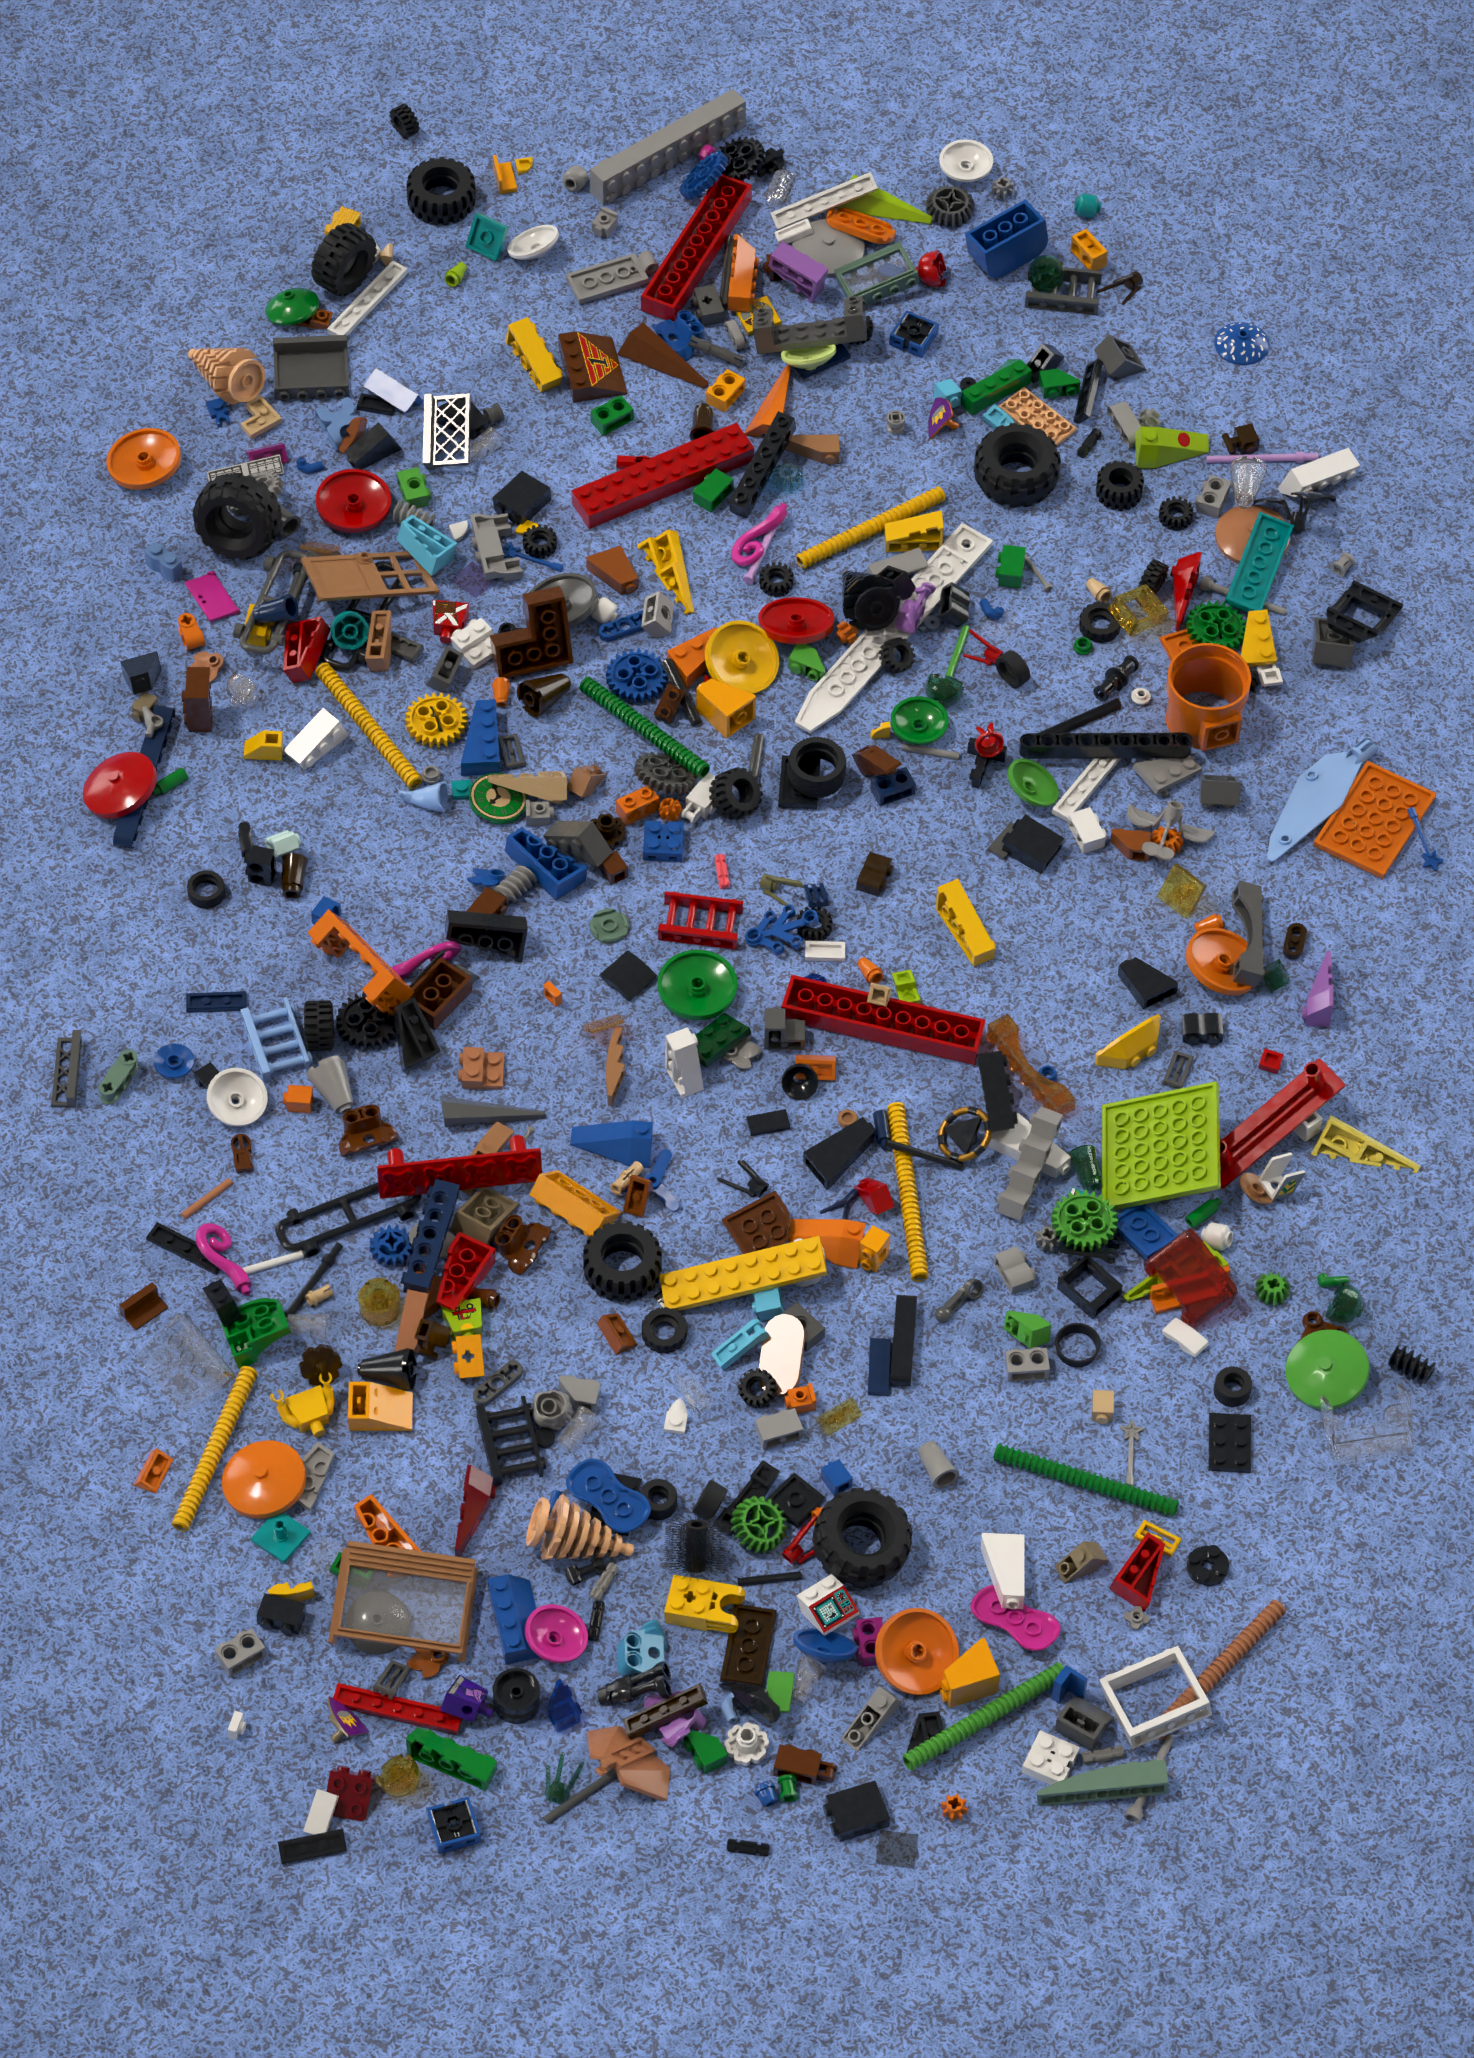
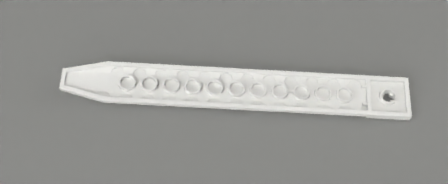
M961 523L927 561L928 567L919 570L911 580L916 588L921 587L922 583L926 582L936 587L935 592L927 598L925 611L919 625L941 602L942 588L951 582L957 584L969 569H972L993 545L992 539ZM963 545H970L969 548L963 547ZM914 591L909 599L917 601L920 594H916ZM900 600V605H899V608H898V614H899V612H900V610H901V608H902V606H903L905 600H903V601ZM896 618L884 629L870 632L866 629L808 693L795 720V725L808 733H812L839 715L882 668L880 664L882 660H879L881 656L879 650H882L880 648L881 645L893 638L902 637V639H908L911 634L894 628Z

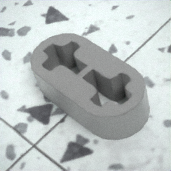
M733 319L724 322L725 331L735 350L745 349V340L736 321Z

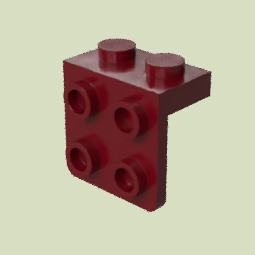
M337 1765V1768L330 1770L326 1792L339 1796L333 1816L364 1821L367 1818L371 1790L377 1776L371 1775L372 1771L359 1769L358 1772L350 1771V1767Z

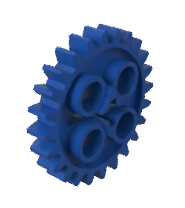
M721 151L712 152L704 160L701 159L700 163L690 170V173L686 175L687 178L682 181L683 184L679 190L685 199H696L698 195L701 196L704 191L707 192L708 188L718 181V178L722 176L721 173L726 170L725 167L729 161L724 153Z
M640 648L637 649V652H633L630 649L628 654L622 651V656L616 654V660L611 659V664L607 665L606 684H609V690H613L614 695L619 694L620 699L626 697V702L633 699V702L636 703L637 699H640L644 703V698L651 701L652 695L657 698L658 692L663 693V687L667 686L668 676L662 666L661 657L655 658L654 652L648 655V650L641 653Z

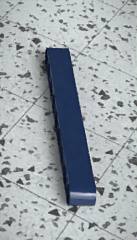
M155 705L153 713L163 718V726L154 730L152 738L145 736L140 753L150 759L158 772L157 766L158 763H161L162 750L166 747L168 741L167 734L171 731L173 725L171 722L172 718H175L176 710L171 707ZM146 800L133 812L119 817L113 836V845L134 848L132 845L137 839L139 832L137 829L139 825L141 826L144 817L142 813L143 810H146L149 800Z

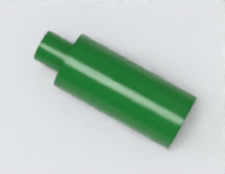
M181 767L156 782L152 794L154 796L159 793L164 795L187 781L189 778L186 771Z
M1219 1198L1207 1200L1187 1215L1185 1222L1192 1229H1195L1219 1210L1218 1206L1222 1204Z

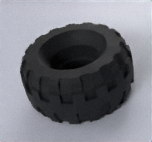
M1010 423L1008 426L1001 425L996 427L993 432L990 431L982 438L981 444L977 446L974 461L975 480L977 485L982 488L984 494L988 498H994L995 502L1000 505L1004 503L1014 508H1017L1018 505H1024V507L1032 506L1034 502L1037 501L1039 503L1055 489L1060 474V452H1057V445L1050 436L1047 437L1045 431L1040 428L1035 429L1032 425H1018L1017 423ZM1018 462L1029 466L1032 470L1013 472L1004 469L1002 466Z
M231 473L230 475L217 476L213 481L210 480L205 485L195 501L193 521L197 535L201 536V541L205 546L213 549L212 552L217 555H224L226 559L234 560L239 558L242 561L262 555L272 545L282 525L280 522L282 512L280 505L277 504L276 495L268 490V486L264 482L260 483L255 480L256 477L251 475L243 476L242 473ZM226 506L240 509L249 516L252 522H243L231 515Z
M861 1487L852 1488L848 1492L842 1491L825 1504L816 1520L812 1542L814 1543L815 1556L817 1560L821 1561L822 1568L828 1575H834L844 1585L845 1583L853 1584L855 1588H864V1586L869 1585L870 1587L882 1585L887 1580L890 1581L897 1575L910 1553L913 1532L911 1524L907 1520L908 1515L902 1507H898L895 1504V1499L889 1495L886 1497L880 1494L879 1490L871 1488L868 1491ZM851 1526L869 1528L877 1535L880 1541V1549L872 1554L857 1553L847 1546L842 1533Z

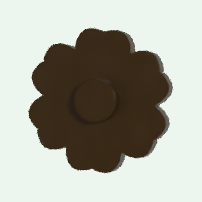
M600 814L598 819L590 820L594 822L611 850L615 848V845L620 846L623 844V841L626 839L625 823L622 822L621 818H613L611 814Z
M319 1344L316 1349L309 1347L302 1354L303 1361L299 1363L300 1373L304 1379H308L311 1385L323 1386L319 1381L320 1374L322 1375V1380L327 1382L329 1380V1372L332 1375L330 1383H333L339 1377L338 1369L342 1367L341 1357L338 1352L333 1351L330 1345Z

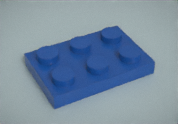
M1146 1204L1130 1207L1117 1215L1118 1225L1116 1232L1147 1261L1180 1242V1236Z

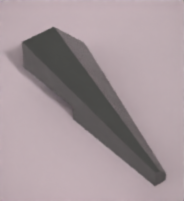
M440 1096L445 1127L485 1122V1125H492L497 1121L499 1123L546 1118L545 1111Z

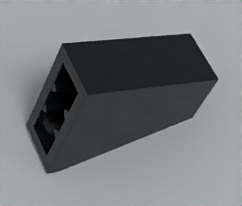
M459 400L455 406L461 410L466 405V400ZM471 402L470 439L474 441L487 436L489 433V421ZM445 403L438 408L443 411L449 403ZM452 407L445 415L452 419L458 412ZM461 415L454 423L461 427L465 423V418ZM442 417L438 424L445 426L449 421ZM451 425V426L448 428V429H450V430H452V431H454V432H456V431L458 430V429H457L455 426H453V425Z
M378 422L346 449L345 453L349 456L347 461L353 468L357 466L362 470L402 450V448Z
M157 651L120 661L123 677L134 695L153 689L162 670Z
M1137 957L1125 960L1119 965V978L1143 1010L1177 994L1178 983L1176 980Z

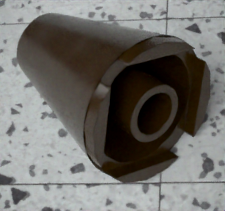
M562 673L525 680L517 687V697L519 701L522 700L525 705L522 708L530 716H541L570 690L571 681L568 676Z

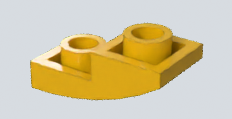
M311 1581L299 1583L292 1589L288 1582L276 1584L271 1589H268V1594L297 1602L315 1597Z

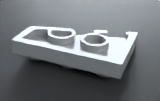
M1191 755L1187 758H1166L1137 762L1132 767L1155 794L1161 793L1195 776L1202 770Z
M319 1442L302 1458L306 1469V1484L302 1495L296 1503L309 1512L312 1511L335 1457L334 1452Z

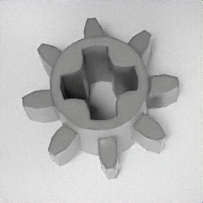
M1000 177L997 181H993L991 193L996 194L997 199L1003 198L1006 200V197L1012 196L1014 184L1010 183L1009 179Z
M1145 408L1138 415L1139 423L1143 427H1158L1161 422L1159 419L1161 415L1154 408L1150 410Z
M1043 1226L1041 1232L1036 1231L1037 1239L1035 1245H1040L1042 1251L1046 1249L1053 1252L1054 1246H1060V1235L1055 1236V1230L1052 1227Z

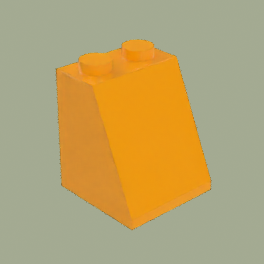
M709 679L696 688V710L727 739L755 719L756 696L717 680Z
M985 1638L976 1642L944 1671L943 1680H941L942 1690H940V1696L943 1703L947 1702L949 1708L998 1693L1000 1673Z

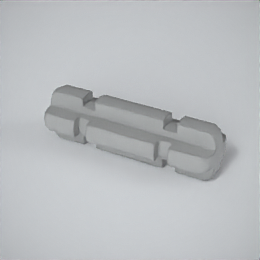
M614 1563L607 1565L606 1570L596 1582V1586L591 1590L590 1597L599 1601L612 1582L613 1576H616L619 1567Z
M1119 1745L1114 1746V1749L1108 1747L1093 1750L1094 1752L1085 1751L1082 1752L1081 1756L1083 1764L1086 1765L1092 1764V1761L1098 1763L1113 1760L1112 1758H1124L1123 1746Z

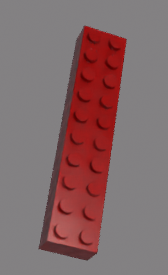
M722 174L718 181L709 188L642 293L641 311L664 320H676L678 312L683 309L694 292V288L697 287L725 243L726 237L730 235L752 200L751 184Z
M736 422L571 490V503L588 529H591L698 485L715 468L723 473H727L750 463L754 456V447Z
M791 975L781 1009H785V1020H805V1026L963 1063L976 1064L977 1054H979L985 1033V1019L891 997L887 1007L867 1002L869 992Z

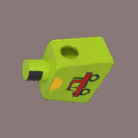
M480 1298L464 1301L455 1312L441 1306L443 1320L446 1326L452 1329L450 1335L453 1341H455L456 1336L481 1334L482 1336Z

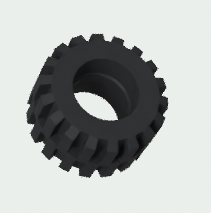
M1122 460L1121 462L1113 461L1112 464L1109 462L1106 466H1102L1101 471L1098 472L1096 484L1098 501L1100 503L1104 502L1106 508L1111 506V510L1118 508V511H1123V508L1129 510L1131 506L1133 508L1137 506V502L1141 501L1144 477L1142 471H1139L1137 466H1133V463H1125ZM1121 483V484H1124V485H1126V486H1125V487H1118V486H1115V485H1113V484Z
M736 767L718 774L712 780V787L709 788V792H711L709 799L713 801L712 807H716V812L718 814L722 813L723 818L728 817L730 820L738 819L754 813L759 808L758 804L762 802L760 796L763 795V791H760L761 783L758 784V778L753 776L752 771ZM732 786L739 792V801L733 796Z
M331 1000L305 1002L304 1034L307 1051H329L334 1047V1012Z

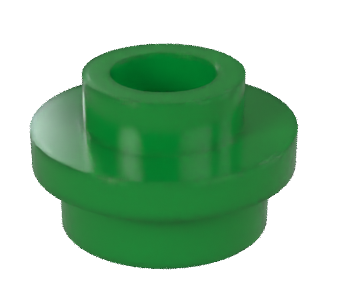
M1080 637L1074 642L1073 648L1077 654L1087 655L1092 651L1093 645L1090 639Z

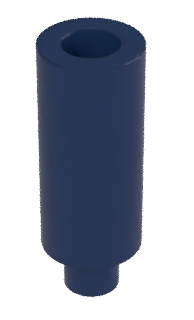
M877 1110L873 1113L876 1141L881 1145V1149L885 1150L888 1149L884 1147L886 1139L891 1140L888 1113L885 1110Z

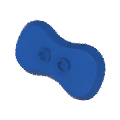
M599 1459L584 1460L577 1464L567 1475L566 1487L570 1494L594 1506L600 1512L607 1526L612 1530L621 1533L631 1532L640 1527L650 1515L651 1506L648 1499L643 1494L622 1485L615 1477L610 1466Z

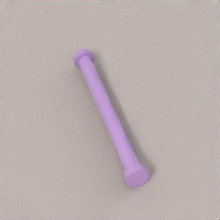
M776 529L766 533L761 543L764 547V553L757 562L751 565L748 573L744 575V582L753 584L754 576Z

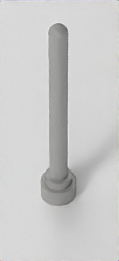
M1203 576L1199 586L1201 591L1211 592L1212 590L1226 596L1229 590L1227 587L1215 584L1207 576ZM1265 601L1263 609L1282 616L1287 614L1285 608Z
M1172 1734L1166 1735L1155 1759L1165 1760L1174 1740ZM1147 1796L1137 1797L1134 1805L1127 1808L1124 1814L1125 1820L1130 1821V1818L1135 1819V1824H1140L1143 1818L1142 1807Z

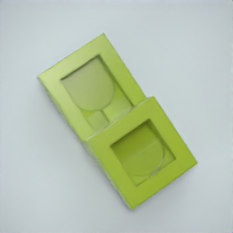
M911 969L892 973L898 999L921 1004V999L916 989V981Z

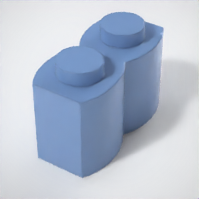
M153 542L144 550L146 565L151 570L159 572L166 580L175 582L183 574L181 558L175 553L168 552L163 545Z

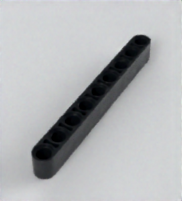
M1184 732L1026 733L1020 737L1019 754L1025 759L1187 758L1191 754L1193 739L1190 734Z

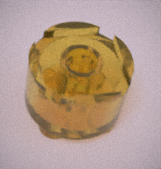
M373 1278L365 1282V1285L358 1292L359 1312L367 1324L385 1326L397 1320L401 1307L399 1289L395 1284L388 1282V1279Z

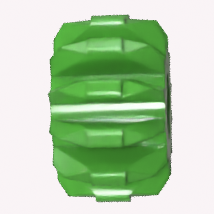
M1271 1271L1268 1275L1263 1273L1260 1279L1256 1281L1255 1295H1258L1259 1301L1265 1299L1266 1306L1269 1302H1272L1275 1307L1277 1301L1283 1304L1285 1299L1289 1297L1290 1283H1287L1286 1276L1280 1277L1279 1272L1276 1275H1273Z

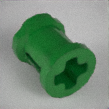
M790 1774L780 1776L777 1779L781 1790L779 1795L780 1801H797L799 1799L795 1787L797 1777Z

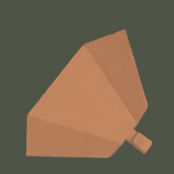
M621 1726L587 1732L590 1759L601 1760V1766L597 1767L595 1772L603 1776L613 1768L617 1773L621 1786L660 1801L667 1800L670 1767L654 1755L656 1749L641 1736L630 1740L626 1730Z

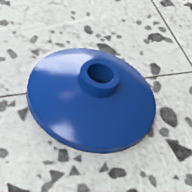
M173 1043L165 1045L154 1056L156 1071L166 1078L175 1079L183 1077L194 1066L192 1051L182 1044Z

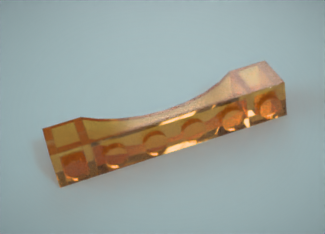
M1009 1014L989 1023L986 1033L988 1041L991 1044L994 1043L998 1047V1051H1002V1055H1006L1011 1070L1020 1075L1022 1084L1031 1089L1033 1098L1036 1101H1040L1044 1108L1063 1115L1074 1110L1076 1099L1067 1087L1045 1078L1027 1062L1019 1045V1027Z

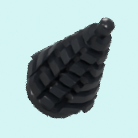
M851 571L843 573L842 607L845 619L849 618L852 620L849 621V624L860 630L867 629L868 632L888 627L896 618L900 605V599L896 597L900 596L898 587L890 586V583L894 582L876 574Z

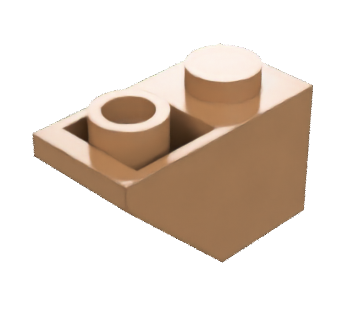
M594 764L575 767L567 789L581 797H587L607 774L601 771L602 768Z

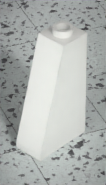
M1017 1113L1018 1124L1014 1125L1015 1129L994 1132L989 1143L991 1149L1017 1161L1021 1154V1151L1018 1150L1022 1139L1027 1138L1032 1126L1019 1113ZM1053 1142L1051 1146L1052 1151L1041 1172L1057 1178L1060 1174L1065 1175L1069 1171L1071 1156Z
M982 1533L981 1551L1001 1608L1023 1609L1024 1535Z

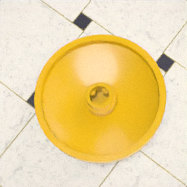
M736 620L721 625L709 637L705 648L707 669L711 677L719 682L752 694H757L766 689L777 675L779 655L776 645L772 639L768 638L766 632L754 623Z

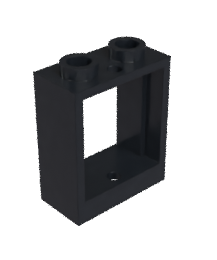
M1087 1256L1077 1259L1068 1271H1063L1057 1279V1289L1091 1319H1094L1122 1293L1123 1285L1091 1257ZM1084 1271H1087L1107 1288L1092 1302H1089L1069 1285Z

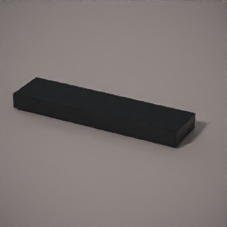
M1099 358L1086 366L1073 422L1077 424L1082 423L1091 416L1103 361Z
M158 1222L146 1236V1240L214 1275H217L220 1270L201 1253L196 1241Z

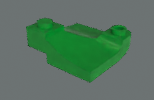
M260 1298L240 1305L238 1309L243 1318L225 1328L223 1327L225 1337L239 1369L242 1366H250L252 1363L257 1362V1357L269 1345L291 1333L280 1300Z

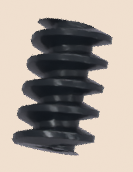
M1398 1345L1388 1361V1366L1393 1367L1396 1364V1371L1403 1369V1375L1410 1373V1379L1413 1380L1417 1377L1419 1384L1423 1381L1426 1384L1433 1374L1436 1362L1429 1366V1358L1422 1362V1354L1413 1357V1349L1406 1353L1407 1346L1405 1345L1402 1349H1399Z

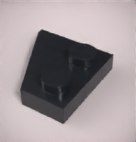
M940 1711L918 1714L906 1753L944 1730Z

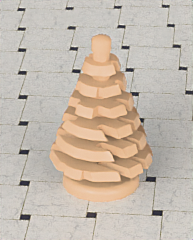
M200 348L189 350L188 357L192 359L195 367L198 368V371L205 380L209 382V386L223 401L229 404L246 403L256 398L263 389L266 379L265 369L260 362L253 359L258 357L251 350L245 348Z
M561 1494L549 1519V1500L541 1497L536 1503L527 1529L526 1545L532 1548L537 1546L544 1534L541 1549L542 1560H550L553 1558V1555H555V1559H564L567 1553L569 1559H577L581 1551L582 1558H590L594 1553L595 1547V1558H603L607 1550H609V1557H617L619 1553L628 1557L633 1555V1544L623 1543L622 1537L617 1533L611 1539V1528L605 1525L601 1530V1521L595 1517L590 1523V1513L583 1510L579 1514V1505L574 1502L569 1505V1498Z

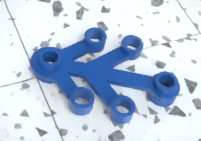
M793 905L784 906L783 912L778 919L774 911H767L757 928L753 927L747 930L745 941L751 947L763 945L770 948L775 955L782 954L784 946L779 941L773 942L767 939L772 936L791 943L794 949H799L803 946L802 938L798 935H791L787 931L803 926L813 928L818 925L819 916L815 910L810 909L803 913L801 919L784 924L788 918H792L796 914ZM774 923L770 929L765 930L769 924Z

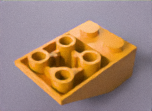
M349 1382V1431H412V1392L373 1382Z

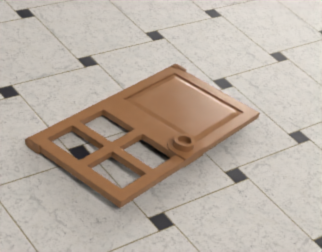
M408 551L385 553L361 552L352 555L301 558L302 565L312 583L319 602L439 594V589L431 575ZM413 558L418 569L402 570L397 559ZM389 559L395 571L379 572L373 560ZM422 576L427 587L411 588L406 577ZM398 577L403 589L387 590L382 578Z

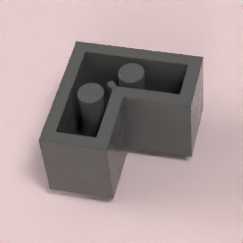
M777 1007L765 1008L764 1049L805 1050V1020H785V1009Z

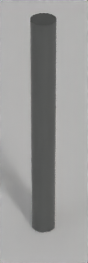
M612 1769L543 1817L544 1821L549 1824L618 1777L616 1771Z

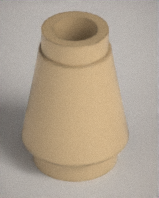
M1090 578L1086 582V587L1096 602L1107 603L1111 599L1112 592L1108 586L1094 578Z

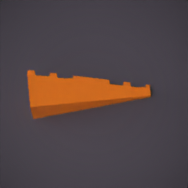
M791 365L784 367L744 432L746 436L762 437V434H766L777 412L784 413Z

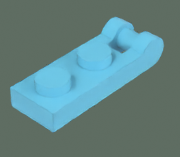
M753 1319L715 1349L711 1355L718 1365L725 1370L757 1343L765 1341L769 1334L766 1329L762 1328L759 1319Z

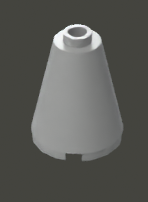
M331 1056L319 1061V1066L315 1069L311 1066L307 1070L306 1075L333 1110L341 1114L351 1110L354 1102L343 1057Z

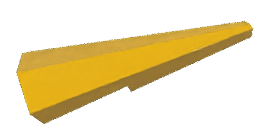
M668 529L655 538L649 537L639 543L637 548L645 550L647 553L645 559L647 562L652 561L656 566L654 572L668 591L673 590L677 597L674 599L676 603L681 602L686 609L684 614L694 613L678 532Z

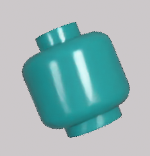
M1082 193L1079 197H1076L1074 211H1077L1078 216L1094 218L1096 213H1100L1101 202H1098L1096 195Z

